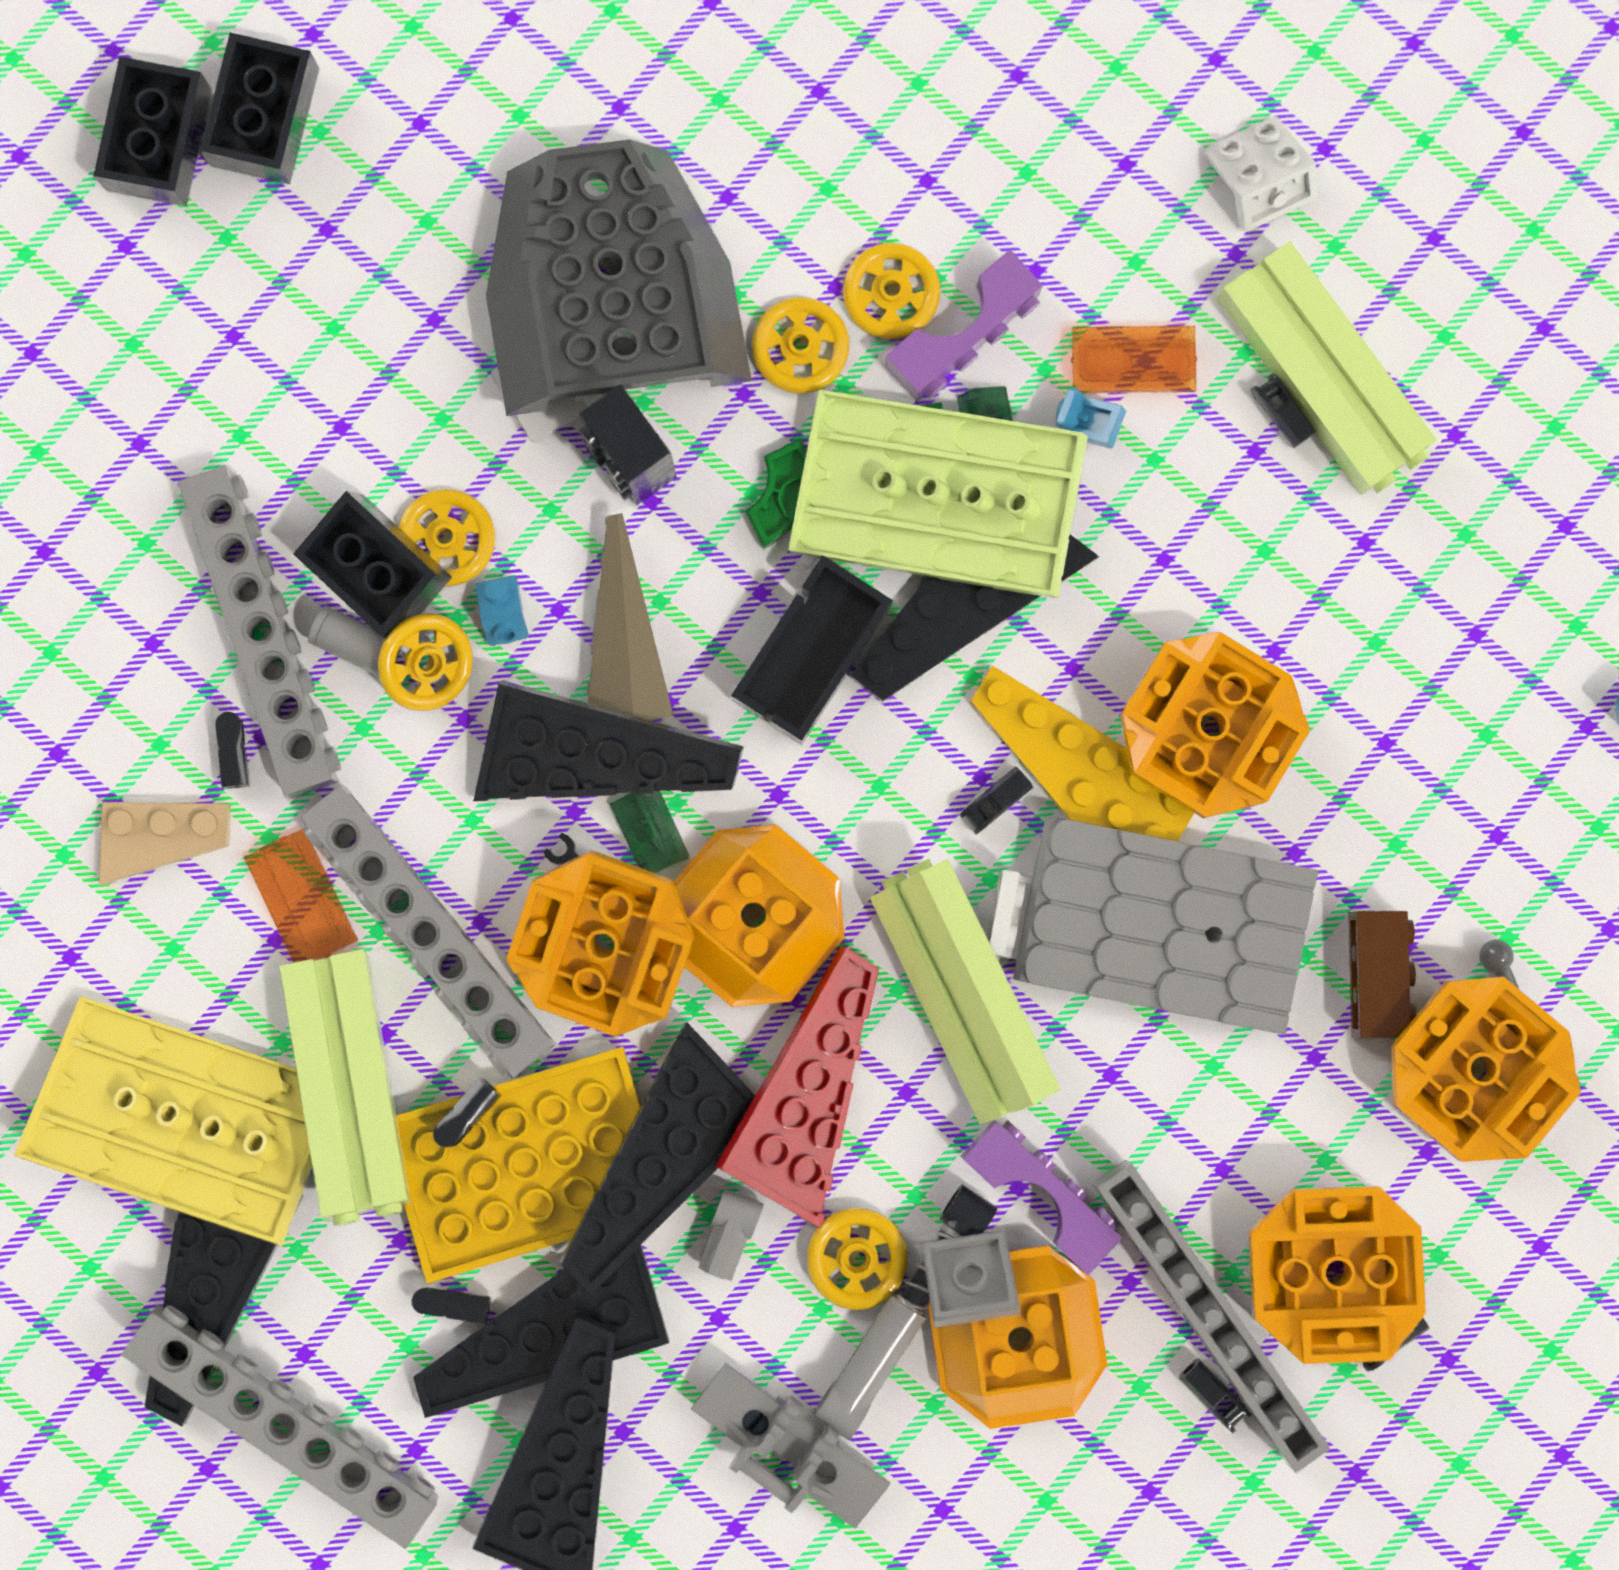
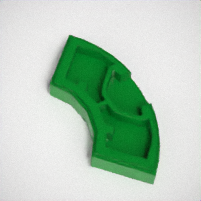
M801 438L764 456L768 471L766 488L759 500L745 511L763 549L776 543L793 526L806 458V450Z

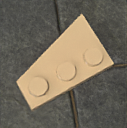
M102 802L99 885L112 884L127 877L140 875L162 866L229 847L231 805Z

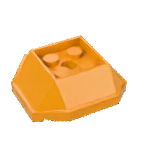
M1222 632L1165 642L1120 714L1132 775L1203 819L1268 802L1310 732L1292 675ZM1209 716L1218 722L1219 733L1217 736H1209L1204 733L1201 728L1202 717Z
M776 824L717 830L673 881L695 934V940L685 968L731 1007L791 1002L845 938L840 878ZM751 903L761 905L766 911L764 923L755 928L746 926L741 918L742 910Z
M590 850L536 877L532 881L506 961L514 974L518 975L525 991L536 1008L616 1037L646 1024L666 1019L695 940V934L672 879ZM606 934L610 936L614 941L615 947L612 949L602 948L597 943L595 935Z
M1505 977L1445 981L1391 1046L1393 1106L1461 1162L1528 1158L1581 1093L1578 1075H1576L1570 1032ZM1481 1057L1486 1062L1487 1071L1483 1078L1476 1080L1471 1073V1065L1476 1058Z
M1379 1186L1291 1189L1248 1232L1252 1317L1303 1364L1390 1361L1400 1348L1399 1345L1408 1337L1426 1314L1421 1226ZM1340 1260L1344 1266V1273L1338 1281L1329 1282L1326 1277V1269L1331 1262Z
M1047 1244L1009 1250L1020 1315L934 1328L930 1300L927 1302L940 1390L989 1429L1074 1417L1108 1365L1095 1280ZM1016 1327H1025L1030 1330L1029 1342L1020 1348L1011 1346L1008 1343L1010 1332Z

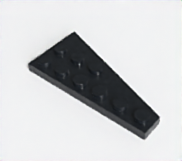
M1071 534L1069 535L1061 583L1100 557ZM927 576L855 668L850 678L878 700L884 702L1041 596Z
M502 680L497 687L473 802L497 798L519 800L526 799L527 797L542 796L564 798L608 796L630 792L653 794L656 791L680 790L681 792L732 790L735 786L744 746Z
M688 1022L683 1024L559 1261V1264L589 1295L718 1169L715 1167L756 1096Z
M302 1194V1196H301V1198H300V1201H299V1203H298L297 1209H298V1207H299V1205H300V1203H301V1201H302V1199H303V1197H304L303 1194ZM178 1212L164 1285L166 1291L163 1308L172 1306L178 1309L188 1318L186 1324L199 1333L202 1330L213 1333L223 1341L224 1345L222 1348L225 1349L278 1245ZM180 1341L168 1342L167 1350L172 1358L183 1360L188 1357V1349L184 1343ZM215 1365L203 1367L202 1372L206 1381L209 1380L216 1367ZM149 1375L144 1408L181 1427L184 1426L195 1406Z
M642 1244L591 1295L587 1294L569 1273L563 1269L415 1374L413 1380L424 1418L545 1382L577 1313L616 1329L613 1361L669 1344L670 1338Z
M579 1313L576 1314L475 1538L473 1550L521 1570H593L616 1329Z

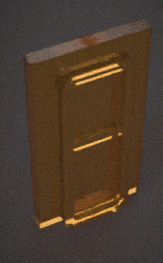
M1195 326L1072 327L1073 388L1079 389L1081 393L1197 391Z
M305 828L275 840L244 857L293 963L310 959L316 961L329 957L332 953L359 941L313 843L303 832Z

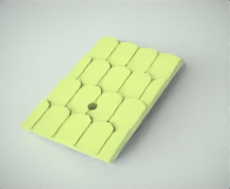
M819 389L788 550L795 554L814 558H821L823 555L833 561L1059 599L1061 578L1065 566L1069 535L1071 533L1077 500L1076 495L1078 494L1088 436L1082 432Z

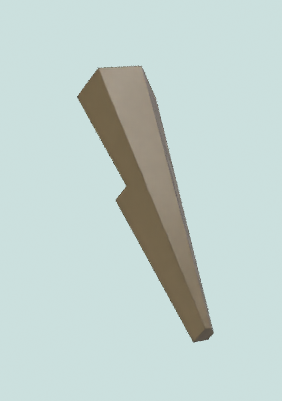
M623 513L605 517L604 551L601 553L600 563L602 565L600 589L597 591L593 629L591 675L587 687L588 704L650 721L674 716Z

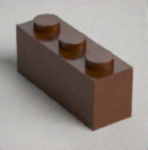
M1408 911L1348 912L1351 1037L1398 1038L1417 1016L1415 1004L1410 1003V987H1413L1416 981L1414 962L1409 961V945L1414 943L1415 937L1413 920H1408Z

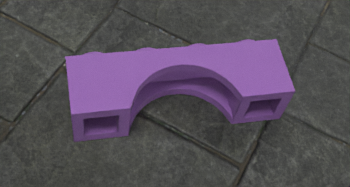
M1009 249L979 275L976 288L980 297L981 312L968 329L959 334L946 337L929 335L916 329L886 355L884 366L916 402L925 394L929 399L932 398L948 383L945 379L948 374L955 368L960 372L965 370L979 356L975 352L986 342L990 345L995 344L1009 331L1007 324L1017 315L1021 319L1025 318L1040 304L1037 298L1043 285L1013 251Z
M993 1120L960 1157L993 1188L1012 1181L1031 1182L1044 1188L1054 1201L1058 1216V1225L1053 1243L1089 1276L1122 1239L1114 1230L1119 1223L1101 1206L1094 1212L1085 1204L1083 1200L1088 1194L1071 1178L1065 1183L1052 1173L1057 1165L1041 1150L1038 1149L1034 1154L1028 1151L1021 1144L1026 1137L1012 1123L1007 1120L1003 1125H1000L996 1120Z

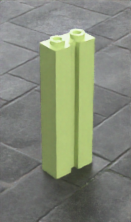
M1288 241L1264 258L1257 266L1247 270L1223 287L1217 300L1269 371L1280 378L1294 402L1317 431L1316 434L1361 495L1371 488L1376 493H1379L1397 480L1393 473L1404 464L1411 470L1430 456L1427 448L1437 439L1291 241Z
M926 859L906 869L909 878L906 877L903 871L882 881L881 883L885 890L871 896L870 900L979 1124L982 1125L1010 1112L1014 1113L1033 1106L1061 1090L949 859L933 866L930 860Z
M364 949L331 955L330 958L316 961L310 959L280 965L321 1218L327 1221L333 1220L334 1226H341L359 1222V1214L376 1211L377 1217L399 1214L402 1212L401 1205L412 1202L369 956Z

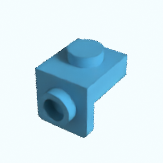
M1069 387L1065 398L1058 404L1056 425L1059 429L1084 433L1088 436L1087 443L1113 449L1126 410L1119 404L1085 397L1079 389Z
M516 575L475 583L480 620L488 644L494 646L527 639L529 633L523 614L520 588Z

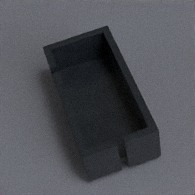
M823 555L802 585V595L808 598L804 604V597L799 594L795 596L731 694L733 702L764 721L767 715L772 716L770 726L801 746L884 620L893 603L892 599Z

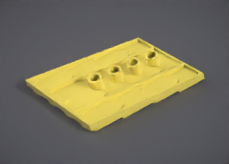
M80 996L14 1153V1156L37 1165L280 1246L284 1243L289 1230V1224L292 1222L305 1188L304 1185L313 1167L296 1068Z

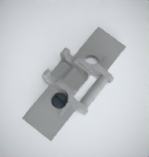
M726 1362L691 1407V1410L742 1447L732 1460L729 1468L735 1473L740 1470L785 1503L784 1508L790 1513H793L805 1497L809 1495L856 1529L890 1486V1481L841 1447L838 1440L839 1431L816 1418L814 1411L792 1395L786 1401L779 1396L775 1399ZM771 1450H774L796 1468L793 1476L798 1483L796 1489L750 1456L753 1453H757L760 1456L766 1457ZM822 1461H828L835 1466L837 1474L833 1478L823 1479L815 1473Z

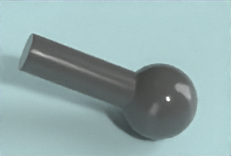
M1499 939L1486 942L1479 954L1483 967L1490 972H1494L1496 977H1505L1519 989L1510 967L1514 960L1511 946Z

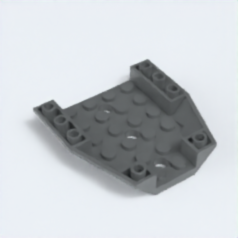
M630 139L547 150L507 171L486 291V301L506 416L547 411L549 400L606 393L620 384L627 390L709 378L711 387L750 382L752 380L730 261L668 150ZM590 179H601L606 183L608 190L603 195L593 196L585 190V183ZM607 257L615 258L621 263L622 270L613 276L605 275L598 267L599 262ZM619 337H628L634 341L636 350L631 355L622 356L614 351L612 343Z

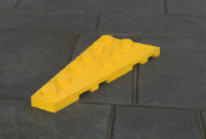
M992 666L972 697L971 705L1017 756L1020 763L1033 775L1068 820L1172 841L1179 840L1194 813L1133 776L1126 747L996 667Z

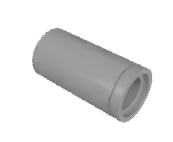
M324 606L312 624L308 635V643L379 677L378 658L385 638H382L370 626L329 606ZM401 647L399 648V650H398V652H397L396 659H395V663H396L397 658H398V656H399V654H400Z

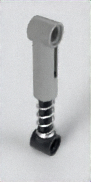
M961 1184L940 1216V1220L943 1223L940 1226V1231L936 1232L937 1240L984 1233L996 1214L998 1207ZM923 1261L920 1265H915L917 1271L910 1282L905 1281L906 1288L902 1294L890 1295L838 1379L831 1384L814 1411L816 1418L831 1425L847 1440H850L860 1427L871 1407L872 1401L926 1320L922 1310L927 1309L926 1302L929 1299Z

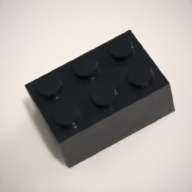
M230 32L199 150L211 167L290 185L320 69L311 51Z
M119 56L93 175L106 191L187 206L212 91L200 71Z
M621 384L579 413L583 423V427L579 429V432L583 436L582 440L587 446V451L599 467L603 465L606 467L611 484L624 501L631 497L638 506L677 478L670 450Z
M345 491L293 553L295 557L382 638H386L390 631L403 620L422 614L452 578L447 571L366 496L350 491Z

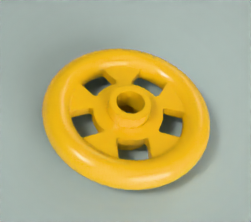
M883 243L862 252L849 266L843 282L844 304L852 320L866 333L882 339H902L908 337L916 329L922 330L935 315L940 301V282L931 262L918 250L900 243ZM894 259L902 261L901 272L896 270L884 271V260ZM864 273L876 276L870 292L859 288ZM920 275L924 284V291L912 293V285L908 278ZM888 284H895L900 292L895 296H890L886 294L884 288ZM871 302H874L879 308L886 311L880 320L873 318L867 313L866 308ZM908 303H911L916 313L909 319L902 321L896 311L903 309Z
M794 297L776 303L761 316L755 326L751 346L757 369L769 383L786 392L805 394L825 388L840 375L848 359L850 343L844 322L830 306L816 299ZM808 315H812L824 323L819 332L803 324ZM787 317L794 325L789 327L783 335H780L773 327L781 319ZM797 338H804L807 340L808 346L804 350H797L794 348L793 342ZM821 342L833 344L830 360L818 358ZM780 346L781 353L786 360L774 365L768 350ZM794 365H812L811 376L794 377Z
M439 489L418 497L407 507L398 525L415 543L425 539V543L431 552L429 556L439 565L440 558L458 557L459 568L445 570L452 576L445 587L457 586L475 578L489 563L495 547V528L490 514L476 498L458 490ZM453 506L468 513L463 524L454 518L448 517ZM431 509L438 518L432 521L427 529H424L418 523V520ZM444 530H449L453 534L452 540L447 544H442L438 541L440 532ZM467 533L479 535L476 552L464 550L467 542Z
M424 613L403 620L390 631L380 649L378 674L385 692L394 702L409 710L431 711L447 705L462 692L469 680L473 665L470 641L456 622L443 615ZM434 630V641L419 642V631ZM453 644L456 659L446 663L445 653L442 648ZM401 645L410 648L403 665L395 663L396 655ZM424 655H428V664L420 668L419 662ZM444 674L448 682L435 692L430 682L439 679ZM407 675L419 682L412 693L401 685Z
M866 1208L844 1209L826 1218L821 1227H817L813 1233L807 1250L808 1272L815 1288L829 1302L846 1309L864 1310L876 1307L887 1301L890 1295H893L900 1287L907 1270V1248L899 1229L884 1215ZM851 1225L870 1227L869 1239L861 1237L851 1238ZM831 1237L842 1241L836 1258L824 1254L826 1245ZM887 1243L890 1249L891 1261L878 1263V1253L875 1246ZM853 1251L863 1252L865 1255L864 1263L859 1266L852 1265L849 1261L850 1254ZM836 1268L845 1277L850 1279L843 1289L836 1286L829 1278ZM875 1272L881 1283L874 1289L865 1292L860 1284V1280L868 1278Z

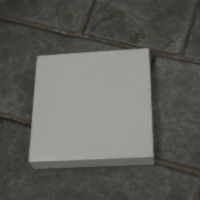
M1005 1230L921 1243L934 1328L1020 1315Z

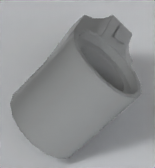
M724 1189L711 1223L714 1227L709 1240L706 1242L698 1268L715 1277L732 1281L747 1239L751 1240L764 1204Z

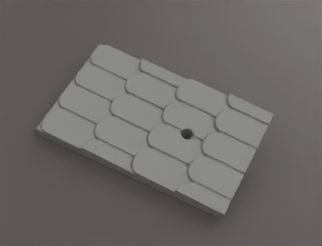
M1046 815L1013 979L1034 985L1286 1035L1289 1021L1288 1015L1291 1011L1298 976L1297 971H1299L1306 936L1305 930H1307L1314 896L1313 890L1316 886L1319 870Z

